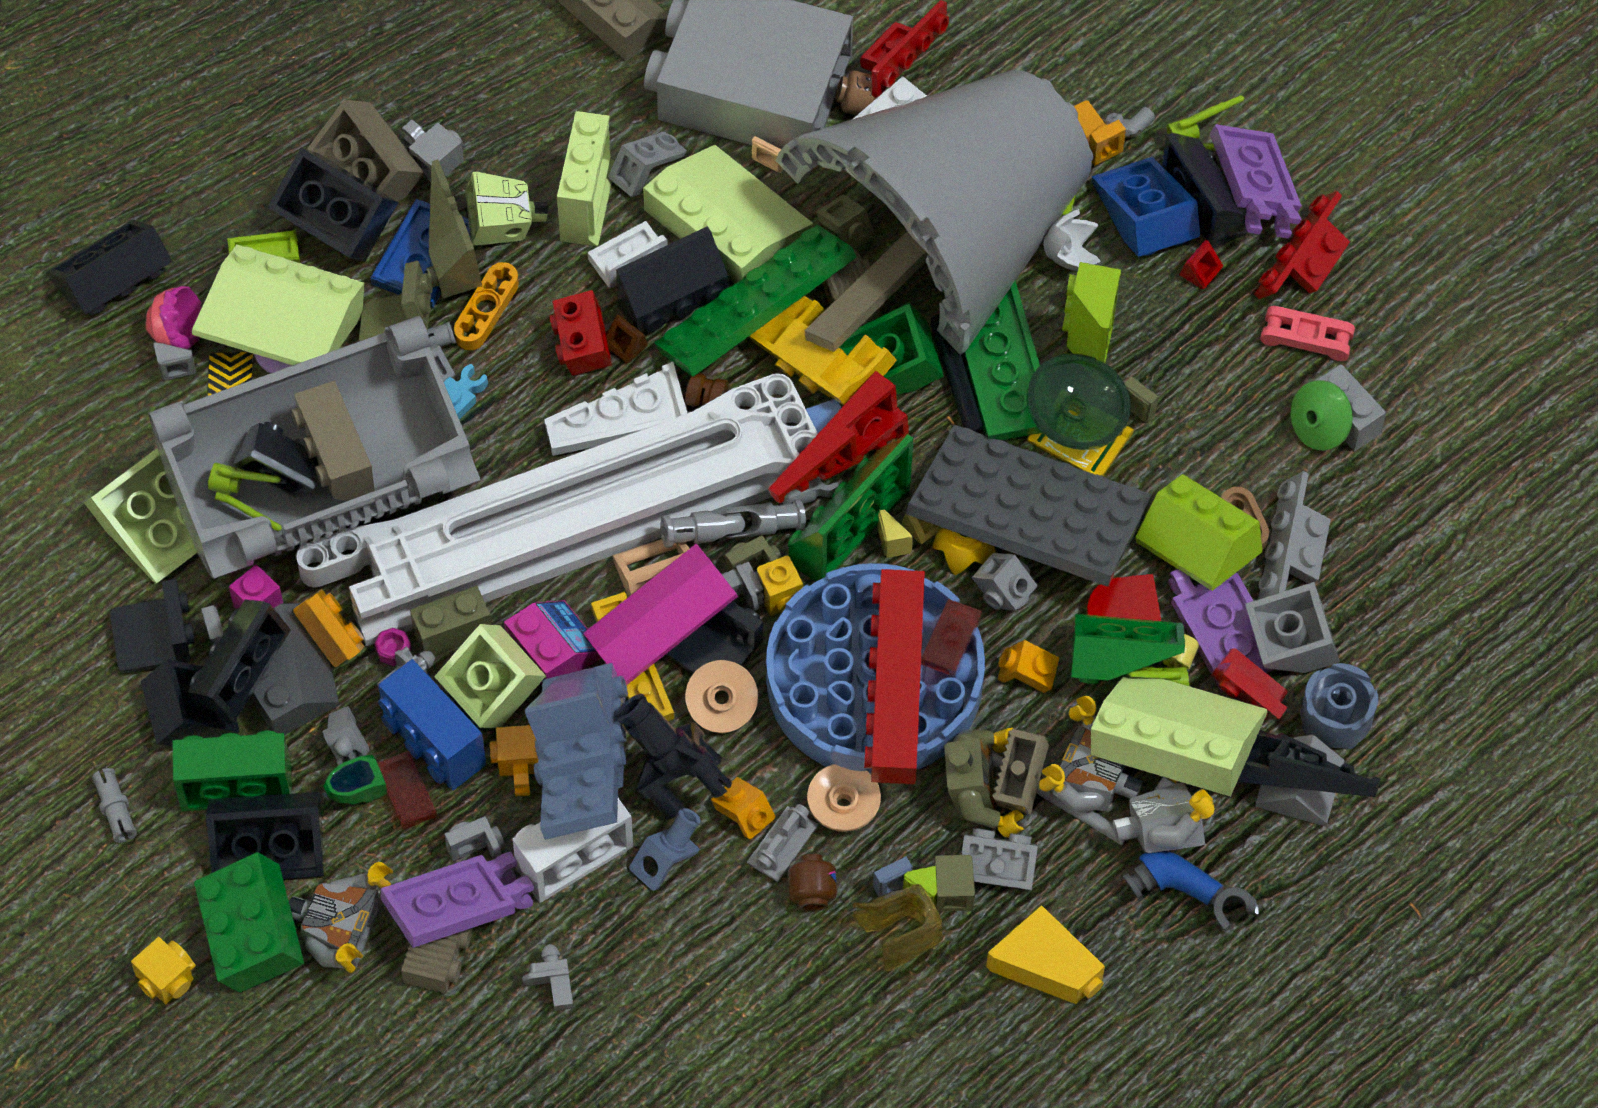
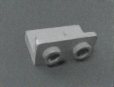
M973 828L972 835H964L962 855H971L973 858L974 882L1032 890L1038 844L1031 843V836L1010 833L1009 840L994 838L995 831Z

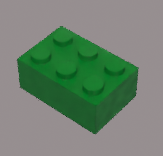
M261 731L256 735L243 736L236 733H226L220 737L213 738L192 735L184 737L182 740H173V782L182 812L207 810L209 799L291 794V761L284 733Z
M257 852L194 881L218 982L241 993L304 964L278 863Z

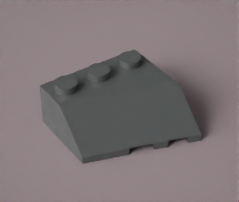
M301 603L280 604L274 608L291 631L249 698L269 730L284 733V735L339 706L330 661L293 612L294 608Z

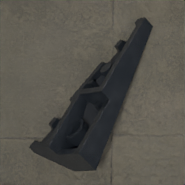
M1260 728L1237 782L1375 797L1380 785V778L1375 776L1369 779L1354 773V766L1348 763L1342 764L1341 767L1327 761V754L1283 733L1274 735L1266 733Z

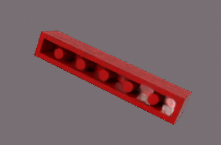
M881 569V582H873L872 604H879V615H872L871 636L878 637L877 647H870L869 669H876V680H868L867 702H875L874 713H867L866 735H873V746H865L864 768L872 769L871 782L915 784L925 571Z

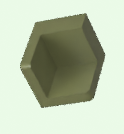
M935 856L934 866H936L937 882L936 912L973 911L975 890L972 856Z

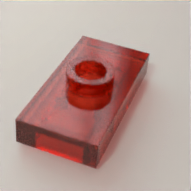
M948 599L921 657V664L955 677L982 617V611Z

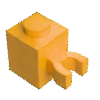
M531 726L497 727V741L490 742L491 763H498L500 776L514 775L515 797L530 796L529 774H535L534 764L538 763L539 760L535 748L536 738Z

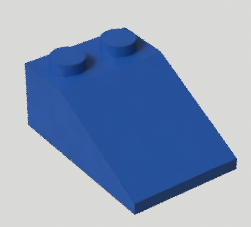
M1153 157L1091 176L1092 183L1123 241L1138 257L1151 255L1158 250L1173 245H1182L1188 240L1200 237L1197 201Z

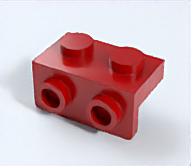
M1231 648L1211 674L1220 683L1219 687L1233 698L1238 697L1244 703L1267 709V715L1264 720L1280 719L1287 709L1281 703L1287 695V690L1236 648Z

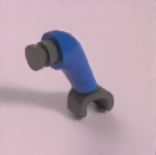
M1168 851L1144 853L1139 856L1141 864L1133 869L1135 873L1131 876L1128 873L1122 876L1136 898L1142 896L1140 891L1146 888L1149 891L1157 886L1161 891L1165 888H1174L1206 905L1212 904L1214 906L1215 920L1223 933L1231 929V924L1223 914L1224 907L1229 903L1237 902L1246 909V914L1258 916L1257 902L1246 890L1238 887H1230L1223 890L1224 885L1175 853Z

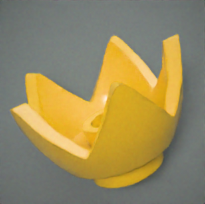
M940 527L936 533L932 546L934 549L944 552L947 564L954 575L964 571L974 561L984 564L995 553V546L971 537L961 536L960 533Z

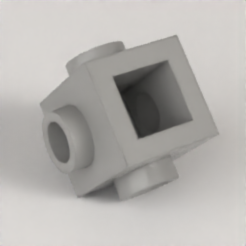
M993 553L972 577L984 593L983 598L986 603L994 609L1016 611L1027 603L1029 595L1038 586L1029 575L1030 570L1027 565L1018 560L1016 555Z

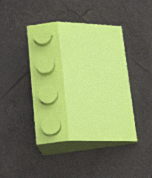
M716 145L666 167L643 187L644 210L679 239L704 227H709L727 271L728 279L734 284L746 277L749 271L761 266L772 258L778 250L786 248L797 240L804 231L813 228V223Z
M237 244L218 271L192 328V335L289 365H296L340 348L362 317L364 282Z
M158 448L84 502L104 530L155 584L197 553L173 495Z
M1127 673L1103 701L1091 727V755L1231 797L1267 715V709L1169 680L1130 677Z

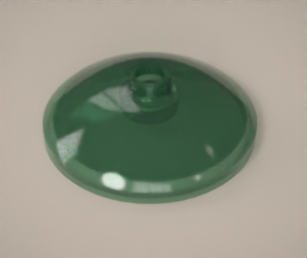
M1083 354L1055 356L1037 368L1027 388V407L1036 426L1049 439L1068 448L1091 450L1103 447L1114 441L1122 433L1129 420L1131 402L1125 383L1110 366L1091 356ZM1072 410L1076 412L1078 416L1072 415L1068 411Z

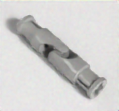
M795 499L791 504L773 506L772 503L728 508L723 511L726 514H716L707 510L692 512L688 517L671 519L668 515L662 516L660 531L664 546L670 548L673 547L674 543L693 541L695 544L709 543L724 536L731 539L771 535L781 529L795 528L796 530L800 529L803 531L806 524V514L802 501ZM744 511L750 512L753 519L751 528L746 532H742L745 527V521L740 512Z

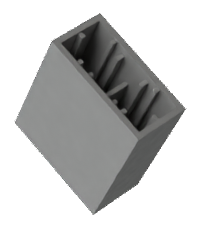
M673 0L667 17L665 34L668 37L674 38L668 53L654 50L651 54L646 68L644 88L657 92L658 120L749 145H752V139L756 136L782 149L800 135L825 128L835 102L838 82L841 76L845 75L852 57L853 16L794 0Z

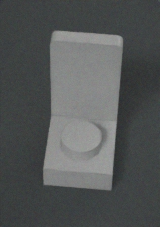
M660 132L621 146L608 178L630 197H634L641 193L653 167L682 158L687 150L677 142L675 137L666 132Z

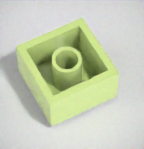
M479 624L434 677L480 728H497L505 724L546 675L501 625Z

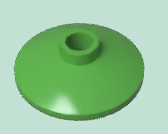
M1325 380L1312 381L1302 386L1296 393L1291 405V422L1298 438L1308 447L1322 451L1336 448L1345 441L1352 427L1353 414L1351 404L1343 390L1334 383ZM1314 412L1317 415V421L1314 419Z

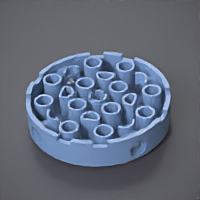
M869 563L847 566L828 572L825 578L818 580L810 586L807 584L786 603L785 610L773 625L769 636L766 657V685L772 712L789 740L800 751L823 766L827 767L836 764L849 770H867L869 773L872 771V769L864 768L865 746H873V735H866L867 713H874L875 702H867L868 680H876V672H874V669H869L870 647H877L878 637L871 636L872 615H879V604H872L873 582H881V569L915 571L913 569L890 564ZM924 578L916 770L924 768L945 755V743L953 742L958 733L971 727L981 702L985 671L984 647L975 620L959 603L960 599L938 581L934 583Z

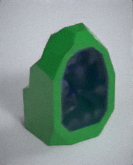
M373 755L359 756L341 763L330 772L323 786L328 798L338 803L351 805L363 801L368 803L388 794L383 775Z

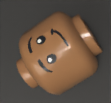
M851 71L846 77L841 76L836 89L835 102H839L842 112L857 116L877 98L872 96V75Z

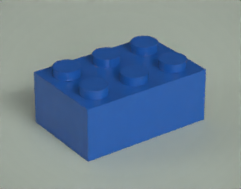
M413 659L378 684L380 693L378 703L383 710L382 722L392 734L398 732L406 740L404 745L414 758L418 759L421 757L429 765L427 766L428 772L437 783L441 784L444 782L453 791L486 766L483 736L480 730Z

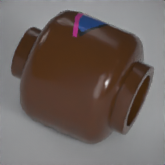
M802 855L800 862H796L789 867V898L792 902L799 905L800 910H824L828 908V903L835 900L837 895L836 868L830 862L823 861L822 855Z

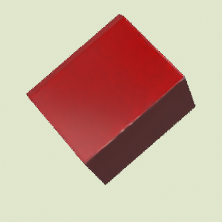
M1205 240L1184 264L1179 275L1200 289H1205L1224 265L1210 242Z

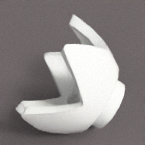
M1079 209L1058 219L1044 237L1046 255L1053 259L1056 264L1074 271H1078L1080 262L1089 264L1100 262L1097 256L1082 247L1083 243L1096 230L1098 224L1087 220L1074 219V217L1080 215Z

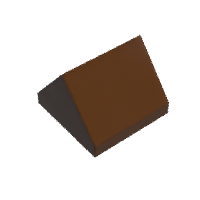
M620 315L615 317L606 334L610 351L624 362L630 363L648 346L645 335Z

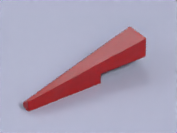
M875 371L768 488L774 500L782 503L784 502L785 495L794 489L803 492L809 489L810 481L818 477L826 480L861 462L867 452L873 449L878 450L886 446V442L909 434L908 415L897 407L896 385Z

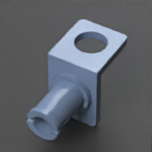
M680 809L669 829L648 836L629 868L652 891L660 887L674 863L698 853L699 848L689 838L700 824V817L690 809ZM646 856H651L658 864V872L655 876H650L644 869L643 861Z

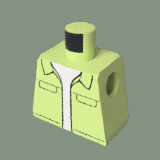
M481 172L472 173L465 190L471 242L473 245L521 241L525 239L531 222H546L548 216L547 202L529 201L528 186L524 181Z

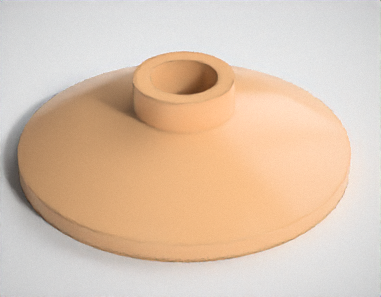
M717 660L701 666L694 672L687 684L685 699L687 709L698 725L708 731L728 733L741 728L752 718L758 703V690L753 677L744 667L735 662ZM719 691L726 692L729 695L728 702L718 704L715 701L716 693Z
M833 764L822 769L814 776L808 788L807 802L811 814L820 824L831 830L847 832L860 829L872 821L880 807L881 793L878 783L871 782V773L867 770H849ZM841 799H847L850 805L840 806L837 802Z

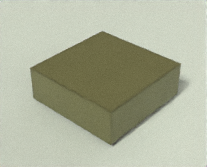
M1130 377L1124 383L1120 404L1148 423L1155 416L1159 396L1133 377Z

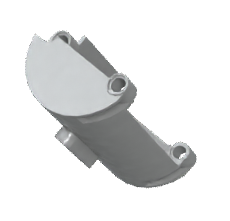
M420 316L388 326L382 334L193 402L183 404V401L148 413L157 448L181 516L203 565L213 579L253 565L255 559L269 554L278 556L282 550L287 552L294 550V545L302 547L307 545L308 540L315 542L320 540V536L325 538L332 536L333 531L338 533L345 531L346 526L350 528L356 527L359 521L367 523L371 521V517L376 519L383 517L384 512L388 514L394 513L397 507L405 509L409 507L410 503L416 505L421 503L423 497L437 492L443 495L481 481L471 456L470 445L429 348L430 339ZM335 380L372 465L375 491L349 501L334 499L329 487H322L319 480H317L313 490L295 498L266 482L242 479L238 493L231 492L230 496L265 515L256 518L250 517L228 503L215 500L216 492L208 490V480L214 463L217 462L236 467L233 463L250 428L258 423H273L284 430L283 435L294 441L296 438L303 440V438L307 437L304 429L297 430L291 414V410L296 408L294 394ZM268 518L280 524L282 529L280 531L272 529Z

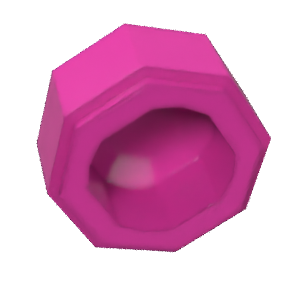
M396 628L380 632L375 642V650L380 661L392 666L396 665L395 652L401 651L406 646L410 652L412 650L406 632Z

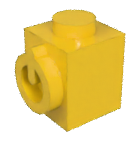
M158 936L131 960L135 976L139 979L137 983L142 991L151 999L157 996L165 1005L173 998L177 999L184 995L193 981L191 970L196 965L186 951L173 940L166 944Z

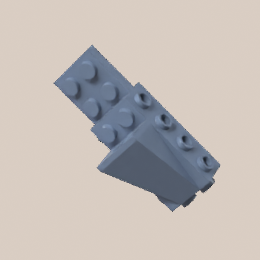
M613 663L544 679L542 693L525 709V714L536 738L535 748L539 760L538 763L534 764V773L538 784L542 785L540 829L545 840L617 823L618 788L623 787V771L626 764L624 742H626L627 737L625 726L620 724L616 714L625 703L628 691L624 677L622 675L617 676Z

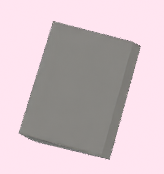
M1315 735L1294 737V739L1326 753L1327 761L1340 767L1344 764L1345 760ZM1261 785L1255 807L1326 827L1335 793Z

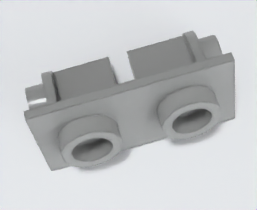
M797 804L795 808L787 806L751 855L747 864L778 882L818 827L817 823L807 818L809 814L808 809L801 804Z

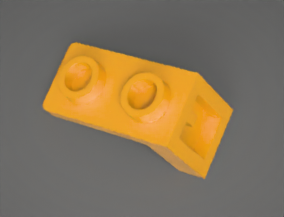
M1087 100L1074 106L1078 113L1077 119L1084 130L1089 148L1093 153V160L1091 162L1094 166L1123 152L1126 128L1119 119L1108 125L1105 124Z

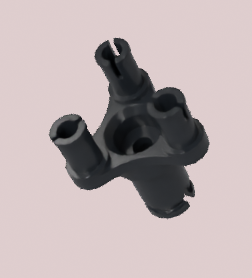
M643 694L631 697L620 707L616 714L617 720L620 724H624L628 733L647 752L646 760L635 789L644 799H650L667 820L677 816L679 810L683 809L684 804L667 787L666 783L685 775L697 777L714 798H718L727 792L722 785H725L727 788L731 787L732 781L717 767L722 760L721 755L703 738L704 733L696 723L692 722L674 729L651 703H648L647 698Z

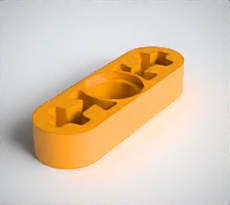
M499 262L492 265L481 281L482 286L477 287L454 324L455 341L460 348L464 350L480 348L516 293L519 286L518 272L512 264ZM504 276H508L509 281L504 280L498 288L499 293H497V279L502 280ZM484 300H490L496 304V307L490 312H482L477 309V305ZM475 319L477 321L475 325L476 334L471 333L468 337L464 336V331H471Z

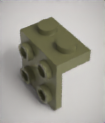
M419 261L405 263L402 294L368 301L363 305L359 342L384 333V329L388 326L416 316L422 318L428 332L429 314L431 313L430 300L433 288L429 274H423Z

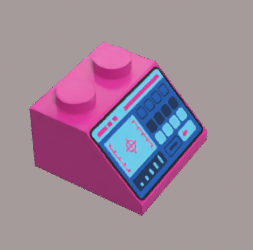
M565 600L532 603L504 621L505 631L546 675L544 679L584 670L602 658L583 634L588 628Z

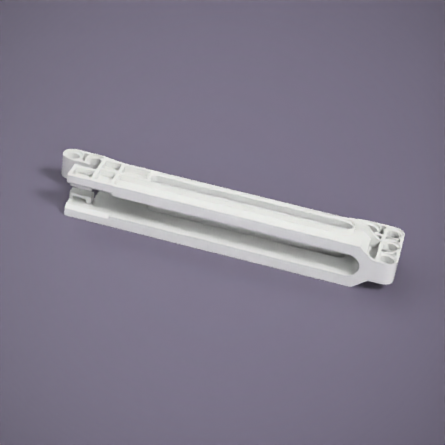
M772 374L733 388L693 412L398 519L347 528L340 533H333L332 536L322 537L315 542H308L307 545L300 547L296 555L300 578L308 586L319 587L356 574L364 566L370 564L374 578L349 586L355 621L364 638L365 645L369 646L376 642L380 632L387 629L396 628L405 632L412 630L410 609L476 585L486 603L661 538L660 522L662 516L668 515L671 519L688 517L692 512L707 510L716 514H726L723 511L728 508L752 505L771 498L772 495L768 488L818 433L790 378L784 374ZM780 394L783 395V397L774 398L772 397V395ZM749 406L751 409L744 410L740 409V407ZM789 422H794V423H797L798 425H796V426H787V425H785V424H786V423H789ZM345 550L355 551L354 553L349 555L341 554ZM312 562L321 563L317 567H308V564Z

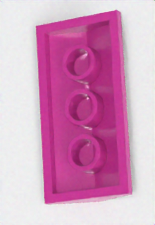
M695 544L583 634L606 664L613 663L617 676L622 675L626 685H628L735 600L738 595L701 548Z

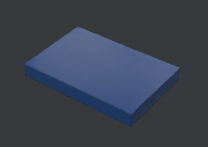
M419 199L415 200L370 278L372 285L399 295L402 294L405 263L419 261L423 274L427 273V267L432 266L429 257V203ZM462 216L471 239L469 219ZM438 286L433 287L431 293V308H434L441 295Z

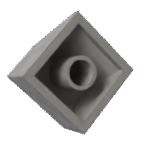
M1314 582L1245 604L1264 668L1307 673L1340 662L1322 601Z

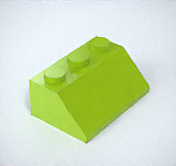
M1080 262L1077 275L1070 274L1062 331L1068 332L1067 347L1095 382L1101 383L1114 325L1121 270Z
M1181 474L1157 493L1135 537L1136 543L1212 591L1262 553L1260 521L1184 474Z

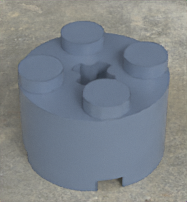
M1338 663L1332 664L1330 668L1322 671L1318 670L1310 677L1306 685L1300 710L1302 729L1306 735H1315L1328 747L1343 749L1354 748L1358 742L1366 737L1371 729L1378 705L1377 690H1375L1370 682L1371 678L1366 672L1353 665Z

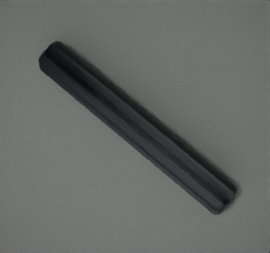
M935 314L930 319V325L963 428H969L974 432L981 433L984 424L962 356L937 331L940 314Z

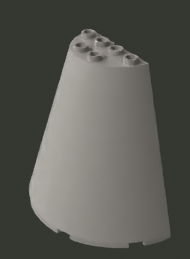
M1010 70L800 135L781 149L775 161L797 184L807 179L813 168L817 165L840 172L847 168L861 184L872 191L888 206L914 240L929 254L925 261L935 286L940 291L944 290L945 299L939 304L940 319L937 331L961 355L971 345L1014 281L1042 244L1050 227L1060 218L1089 177L1093 153L1089 148L1084 130L1077 119V110L1071 103L1064 101L1055 91L1051 82L1045 78L1040 79L1025 71Z

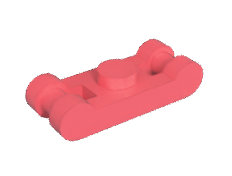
M1268 307L1265 316L1267 326L1262 329L1260 336L1261 342L1265 345L1277 346L1280 344L1328 355L1336 361H1346L1349 358L1350 346L1348 343L1353 339L1355 332L1353 324L1284 307ZM1284 324L1290 325L1291 330L1283 329L1281 326ZM1325 334L1333 335L1335 340L1325 338Z

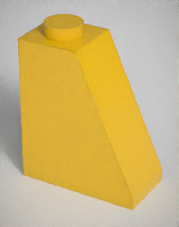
M1042 905L988 952L986 967L991 972L1077 1004L1085 996L1088 999L1093 997L1104 984L1102 980L1105 966Z

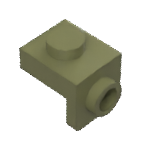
M763 535L748 543L742 542L732 547L725 554L726 572L736 569L737 565L749 562L753 571H755L758 566L779 559L782 556L774 544L769 546Z

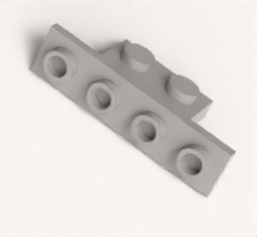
M1304 471L1283 481L1278 489L1277 496L1279 500L1276 514L1271 522L1273 529L1270 543L1265 551L1266 563L1264 573L1259 581L1260 592L1258 600L1284 592L1289 574L1308 584L1319 580L1331 519L1303 505L1309 476Z

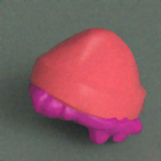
M185 286L170 288L157 294L146 314V331L157 343L183 349L191 348L201 338L192 335V328L202 309L200 306L201 301L190 287Z

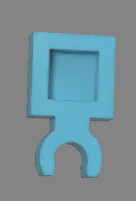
M472 364L463 368L461 379L458 382L451 377L444 381L459 419L476 404V396L473 393L482 392L488 385V378L485 374L476 381L469 379L475 374Z

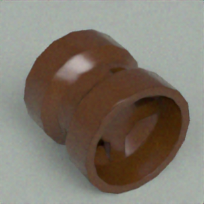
M698 373L694 377L691 376L687 387L685 405L696 408L709 403L728 392L729 381L721 378L715 380L708 379L703 373Z

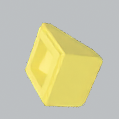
M879 510L877 529L884 556L889 558L910 554L912 552L913 540L911 534L886 510Z

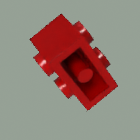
M593 290L553 300L555 314L550 315V322L554 334H559L561 344L555 345L560 365L566 364L572 376L612 366L601 306Z

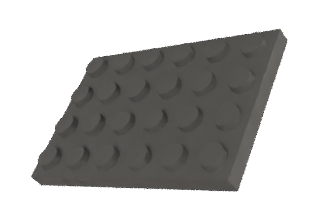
M954 425L911 498L906 514L1108 587L1149 507L1152 494L1109 480L1102 475H1095L1078 469L1068 463L1047 458L1037 452L1016 447L1003 440L988 439L987 436L974 432L969 428Z

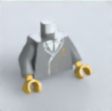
M1163 777L1154 791L1129 800L1130 817L1113 820L1116 840L1120 842L1137 838L1146 853L1205 845L1202 819H1207L1214 814L1213 798L1204 789L1197 791L1191 796L1183 782L1177 783L1178 781Z

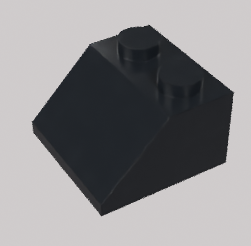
M270 422L258 423L252 426L233 465L243 471L280 477L279 483H266L295 498L313 490L318 480L315 467L319 466L316 457L309 458L303 440L296 438L294 441L283 435L284 430Z
M166 660L141 681L158 745L173 747V740H182L184 737L192 735L213 738L220 737L226 733L238 734L240 732L237 719L235 722H232L199 705L188 693L192 677L203 666Z

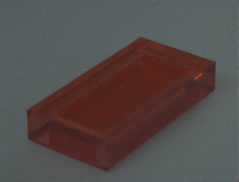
M409 751L377 763L386 783L387 796L403 830L437 817L436 809Z

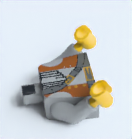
M1083 696L1076 700L1078 705L1071 707L1069 710L1070 718L1074 721L1082 720L1083 724L1082 726H1077L1060 765L1051 764L1042 770V773L1047 777L1039 781V787L1042 791H1050L1049 798L1061 801L1073 812L1108 810L1115 793L1130 799L1136 797L1143 780L1125 774L1126 765L1091 755V727L1096 719V716H1093L1096 712V704L1090 696Z
M374 863L366 873L331 881L329 884H318L311 901L295 896L291 897L289 904L294 920L302 922L301 934L305 948L320 966L344 968L349 973H353L357 968L360 958H363V950L381 907L378 891L374 889L377 887L381 889L391 885L384 877L387 874H392L393 870L384 863Z

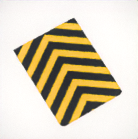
M210 353L208 396L251 381L253 353Z

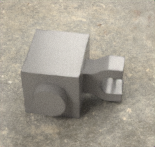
M412 119L402 127V131L407 134L403 139L409 146V153L423 170V176L430 182L432 161L439 160L445 176L464 161L463 142L455 131L451 129L446 130L437 123L425 133Z

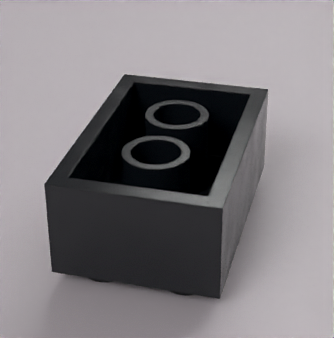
M300 148L268 208L347 257L366 262L398 202L319 153Z

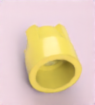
M1184 634V653L1162 660V663L1168 667H1186V669H1190L1199 643L1193 637Z

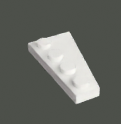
M670 362L662 366L661 371L650 376L647 373L633 379L634 383L619 390L615 388L602 393L601 398L590 403L584 401L544 419L552 456L596 447L687 414L674 363Z

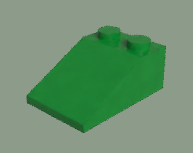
M910 303L859 327L839 347L848 356L864 335H867L881 349L884 347L889 350L897 361L884 377L896 385V395L915 391L944 377L928 322Z
M1075 614L1071 653V677L1078 678L1083 683L1095 684L1099 683L1100 680L1108 681L1184 653L1183 623Z

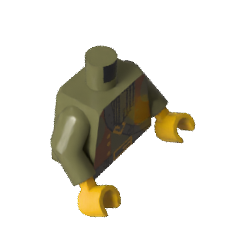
M1013 728L1003 729L994 733L988 730H963L958 733L953 742H947L944 746L947 788L961 821L967 820L993 829L997 827L1004 837H1009L1010 833L1017 834L1023 831L1024 828L1016 823L1024 818L1023 814L1018 810H1013L1004 816H1000V812L996 809V801L992 796L995 793L992 750L990 748H993L997 753L1007 751L1005 745L1009 743L1007 738L1010 735L1009 731Z

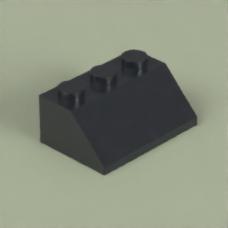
M1176 133L1166 135L1162 167L1197 201L1199 228L1204 240H1208L1214 249L1246 235V208L1237 207L1226 176L1218 168L1213 152L1210 149L1206 150L1198 138Z
M132 219L46 271V273L75 311L85 315L88 313L89 315H94L104 310L108 306L106 302L115 296L124 297L132 293L137 288L135 284L143 279L151 280L160 276L166 270L164 267L173 261L155 228L152 225Z
M708 226L616 269L618 307L627 321L643 334L656 332L664 324L676 318L689 316L695 309L710 303L724 289L728 288V274Z
M244 600L241 607L237 608L230 616L229 626L221 639L216 640L212 645L205 665L194 674L190 682L188 693L199 705L232 722L236 721L291 631L271 604L265 601Z
M320 792L209 799L206 822L211 873L259 852L280 865L283 879L324 876L323 823Z

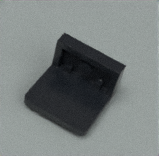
M176 579L162 581L164 599L115 607L110 611L117 664L120 672L126 674L154 669L166 660L184 663L191 662L189 645L195 644L192 623H185L184 613L190 612L187 592H179Z
M732 601L665 655L692 675L701 666L717 660H727L743 666L763 642V621L752 609H743Z

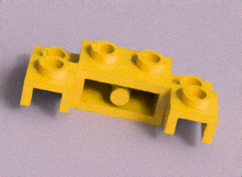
M803 296L749 336L755 344L778 359L775 365L787 376L792 377L795 373L800 377L799 383L814 394L819 390L826 396H831L842 405L848 402L875 371L884 376L897 361L889 350L884 347L881 349L867 335H864L848 356L840 348L833 352L805 340V330L825 311L816 300L812 301L806 296Z

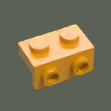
M320 589L295 607L293 612L330 663L337 667L362 651L364 645L361 641L364 638L358 628L352 622L348 624L339 613L342 611V608L331 593L326 595Z

